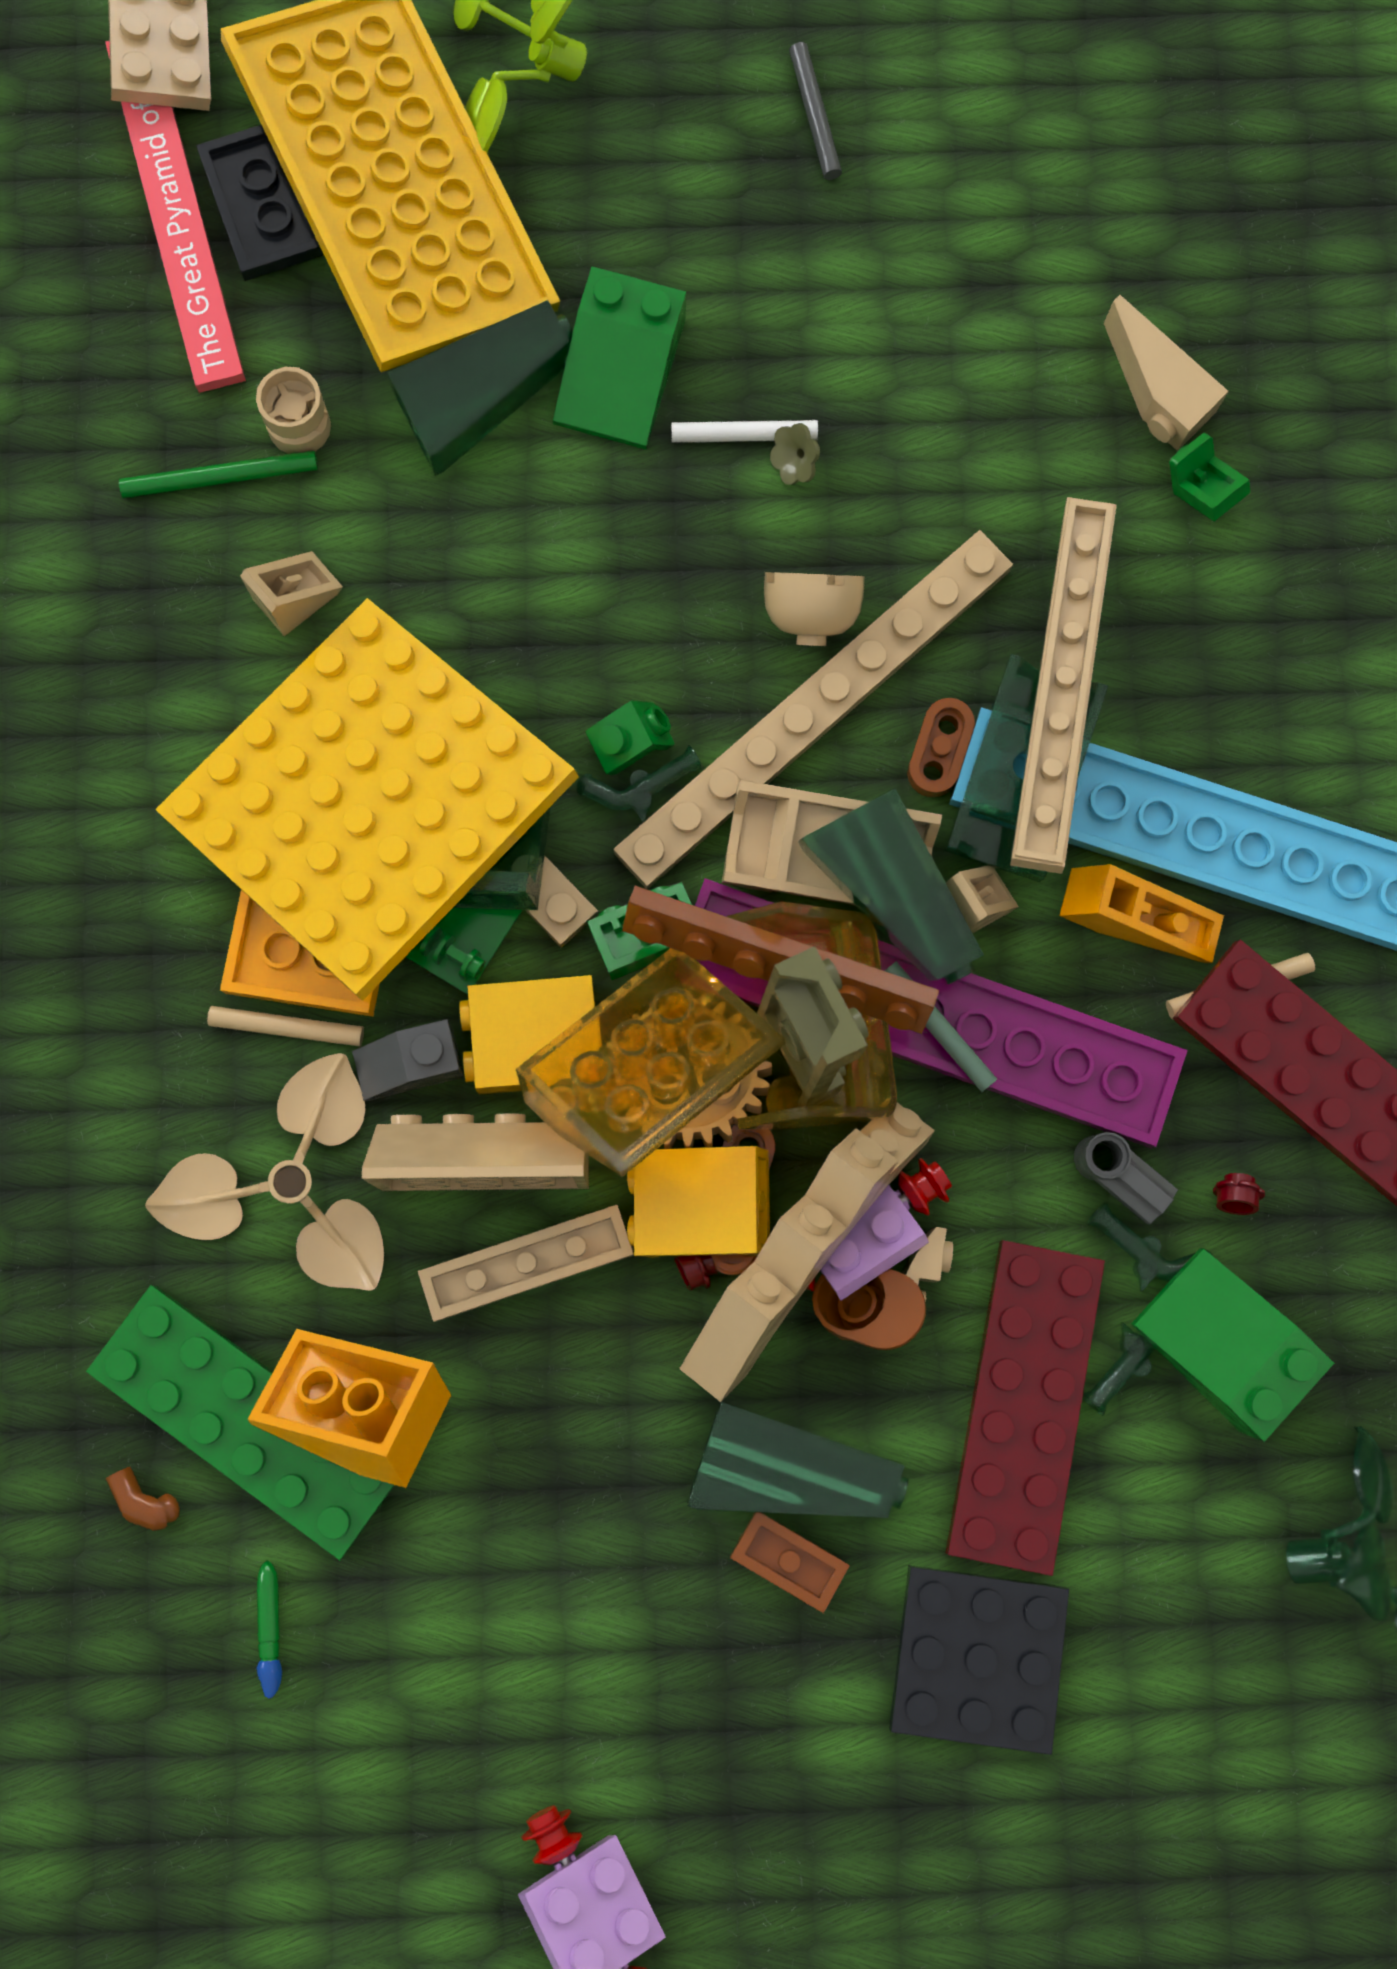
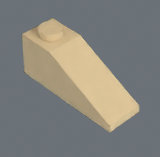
M1119 295L1113 301L1105 319V329L1141 418L1148 424L1150 432L1158 440L1169 443L1178 451L1217 412L1228 390Z

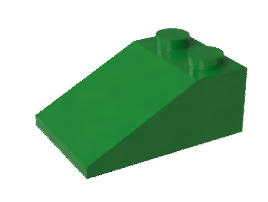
M591 267L577 312L553 417V425L647 449L686 320V291Z
M1203 1248L1198 1249L1131 1323L1239 1432L1263 1442L1268 1439L1334 1364L1298 1326Z

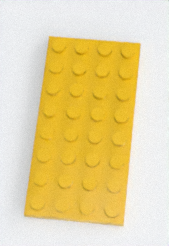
M315 0L221 28V42L380 372L558 311L560 299L487 152L483 151L479 144L477 132L411 0Z

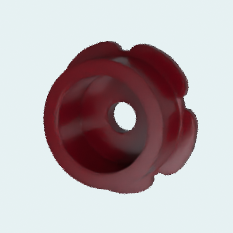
M1244 1173L1226 1174L1224 1180L1217 1182L1213 1188V1194L1217 1196L1216 1207L1225 1213L1234 1215L1257 1213L1259 1211V1200L1265 1197V1191L1255 1183L1256 1179L1253 1176Z
M711 1255L673 1256L678 1271L689 1291L701 1286H705L706 1289L711 1287L709 1277L717 1273Z

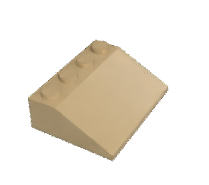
M574 1113L547 1114L546 1122L526 1123V1115L496 1114L495 1123H474V1115L448 1114L443 1115V1123L422 1124V1116L392 1115L391 1124L376 1125L362 1166V1179L382 1191L589 1189V1127L587 1122H577V1114Z

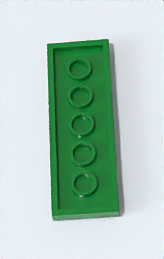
M155 1285L149 1286L86 1371L338 1560L343 1559L395 1486L358 1475L251 1425L248 1417L273 1372Z

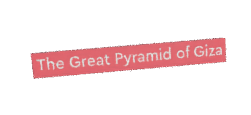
M106 41L105 44L110 59L109 41ZM121 102L195 386L198 392L201 393L246 381L174 109L168 106Z

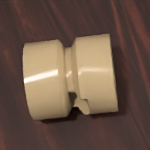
M297 367L275 369L262 379L257 387L256 403L268 434L277 448L287 454L317 451L321 448L330 435L331 421L317 381L310 373Z

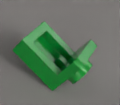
M1202 433L1190 444L1181 447L1170 459L1173 494L1213 522L1250 494L1249 479L1215 457L1213 438L1206 433Z
M630 700L585 730L606 775H617L653 750H668L675 745L669 733L671 725L667 715L653 702Z

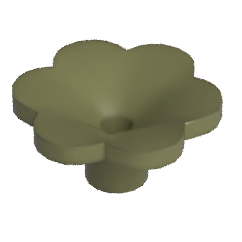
M797 423L791 427H780L777 429L774 437L776 446L773 447L770 453L772 465L780 470L781 480L787 485H793L799 481H811L816 472L815 463L820 456L819 444L811 438L810 431L805 424Z

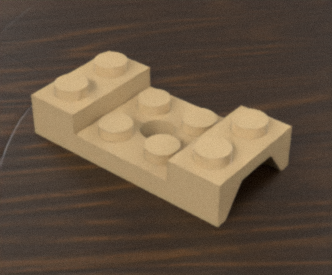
M740 780L737 786L721 884L765 892H781L921 918L926 916V886L932 850L941 825L942 815ZM833 834L839 836L844 841L846 854L842 861L829 863L822 859L818 852V844L823 836Z

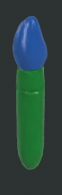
M265 1561L260 1566L257 1578V1626L260 1658L257 1665V1675L264 1695L269 1699L279 1689L282 1679V1666L278 1659L280 1645L278 1578L274 1565L270 1561Z

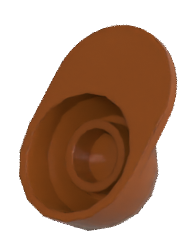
M888 1269L843 1300L839 1299L823 1274L815 1284L812 1298L815 1315L824 1328L839 1339L853 1341L877 1350H892L909 1343L924 1324L926 1317L924 1295L919 1286L910 1277L900 1272Z

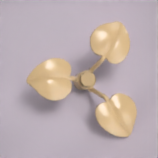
M339 1053L317 1059L298 1071L284 1086L277 1104L278 1121L286 1131L294 1134H304L294 1159L285 1160L275 1165L270 1171L268 1181L236 1189L237 1174L230 1163L213 1154H196L185 1158L175 1165L146 1201V1208L149 1213L163 1226L182 1236L198 1240L219 1239L229 1235L239 1227L242 1222L243 1211L237 1198L270 1191L274 1198L280 1202L287 1204L301 1202L316 1220V1222L308 1224L301 1230L296 1243L297 1260L305 1274L314 1281L329 1287L374 1290L379 1283L384 1263L383 1239L376 1219L366 1207L350 1199L336 1201L324 1215L308 1196L312 1186V1178L307 1167L303 1165L313 1138L326 1146L340 1145L354 1137L364 1121L365 1101H363L360 1085L352 1071L348 1057L345 1054Z

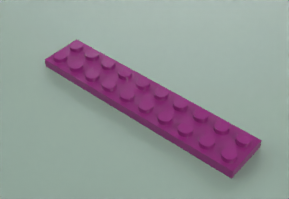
M706 878L704 879L695 903L696 907L810 946H815L821 950L883 971L897 961L913 981L938 989L939 993L935 1007L997 1078L987 1090L1095 1129L1116 1133L1126 1140L1151 1149L1157 1146L1188 1050ZM685 952L677 953L670 971V976L758 1008L769 982L760 978L745 977L734 969L708 960L700 961L693 959L685 954ZM860 1013L869 1033V1037L865 1039L868 1044L867 1047L975 1085L926 1027L922 1034L911 1030H899L890 1026L885 1021Z

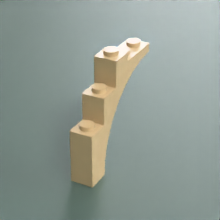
M893 1100L862 1130L854 1129L830 1152L806 1194L778 1220L755 1261L726 1288L681 1365L680 1370L721 1402L747 1376L785 1317L837 1247L887 1186L927 1144L935 1130L924 1123L915 1112L904 1108Z

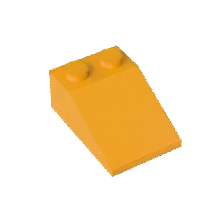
M296 1329L250 1413L248 1421L255 1427L358 1475L406 1488L451 1394L432 1362Z

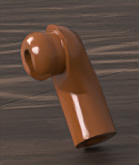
M131 1466L106 1478L119 1510L128 1522L156 1531L165 1529L167 1523L174 1522L179 1517L180 1507L176 1498L170 1494H164L159 1498L143 1494Z

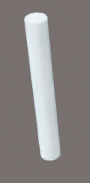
M818 421L672 423V443L775 441L774 437L777 429L785 426L791 427L797 423L805 424L810 431L811 438L818 440Z

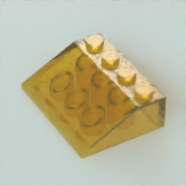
M670 948L517 1067L516 1073L524 1102L559 1136L623 1177L785 1045V1038L696 959L689 957L685 952Z

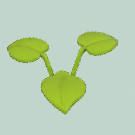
M455 0L454 21L461 30H471L475 26L481 10L532 39L529 47V59L535 62L537 70L496 71L490 80L480 78L469 96L465 110L477 132L479 144L483 151L488 153L506 109L507 89L504 81L538 79L547 83L552 74L574 82L582 73L587 55L585 44L559 34L554 30L573 0H531V8L534 12L530 20L531 27L491 5L488 0Z

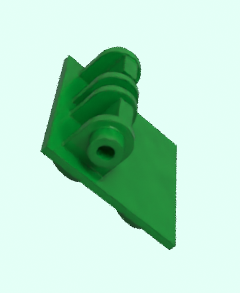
M476 883L408 953L406 958L468 995V986L476 985L523 910L481 884Z

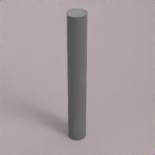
M798 42L789 49L824 179L833 180L841 176L842 169L808 46L804 42Z

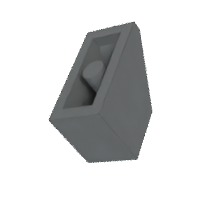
M448 1019L396 1031L352 1051L363 1101L365 1102L464 1078L454 1030Z

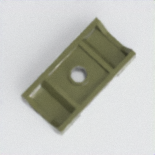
M815 946L774 965L754 1020L759 1031L771 1032L794 1074L802 1090V1094L797 1102L801 1112L840 1093L845 1084L842 1078L846 1076L845 1065L862 1056L868 1046L865 1039L869 1037L867 1026L860 1012L855 1007L848 1009L839 992L842 989V981L835 965L829 958L822 960Z

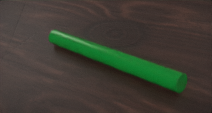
M312 450L119 479V489L124 499L318 470L316 452Z

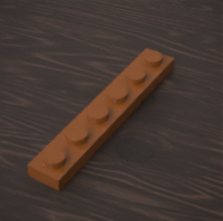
M638 886L634 887L628 901L622 931L635 935L641 941L659 943L685 952V954L693 959L700 961L708 960L734 969L745 977L760 978L769 981L775 964L813 947ZM816 948L822 960L829 958L835 965L842 981V989L839 992L848 1009L855 1007L860 1013L885 1021L896 1029L911 1030L922 1034L935 1007L939 993L938 989Z

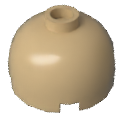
M765 572V608L771 622L780 631L797 635L796 645L826 646L827 636L842 634L854 625L861 612L865 577Z

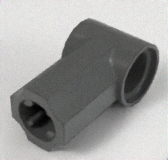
M1104 1132L1086 1137L1078 1143L1074 1151V1163L1079 1173L1089 1180L1096 1181L1147 1225L1163 1214L1174 1200V1196L1178 1189L1132 1152L1125 1139L1116 1133ZM1098 1143L1106 1145L1111 1150L1113 1156L1112 1164L1106 1171L1097 1168L1092 1159V1151Z

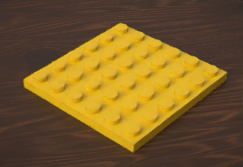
M367 598L155 810L363 1001L579 776L571 765Z

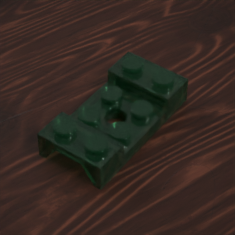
M1011 654L1006 662L991 707L986 729L944 851L1040 883L1046 878L1047 871L1010 866L1023 779L1019 778L1014 772L1013 761L1015 757L1027 754L1040 672V670L1034 668L1022 657ZM1091 682L1078 777L1108 689V685L1099 682Z

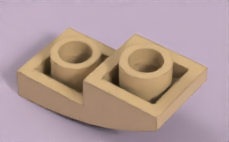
M935 1227L930 1229L926 1234L929 1243L911 1254L902 1274L910 1277L917 1285H919V1281L939 1282L941 1272L949 1273L953 1257V1242L945 1241L947 1228ZM921 1290L926 1302V1291Z

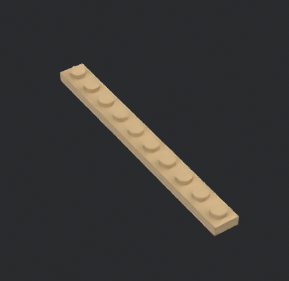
M981 530L976 532L613 849L614 855L648 890L733 815L737 786L740 780L769 784L1011 571L1014 564Z

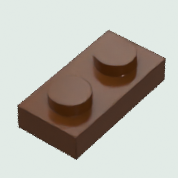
M757 1509L730 1555V1558L822 1613L825 1612L850 1566L845 1561Z

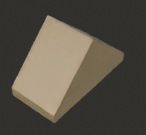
M312 551L246 568L240 575L253 601L283 636H286L328 603L343 588Z
M993 865L960 871L951 877L928 900L954 943L1019 907Z

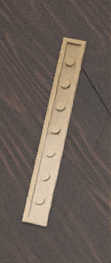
M1067 497L1010 866L1059 874L1063 873L1065 867L1117 504Z

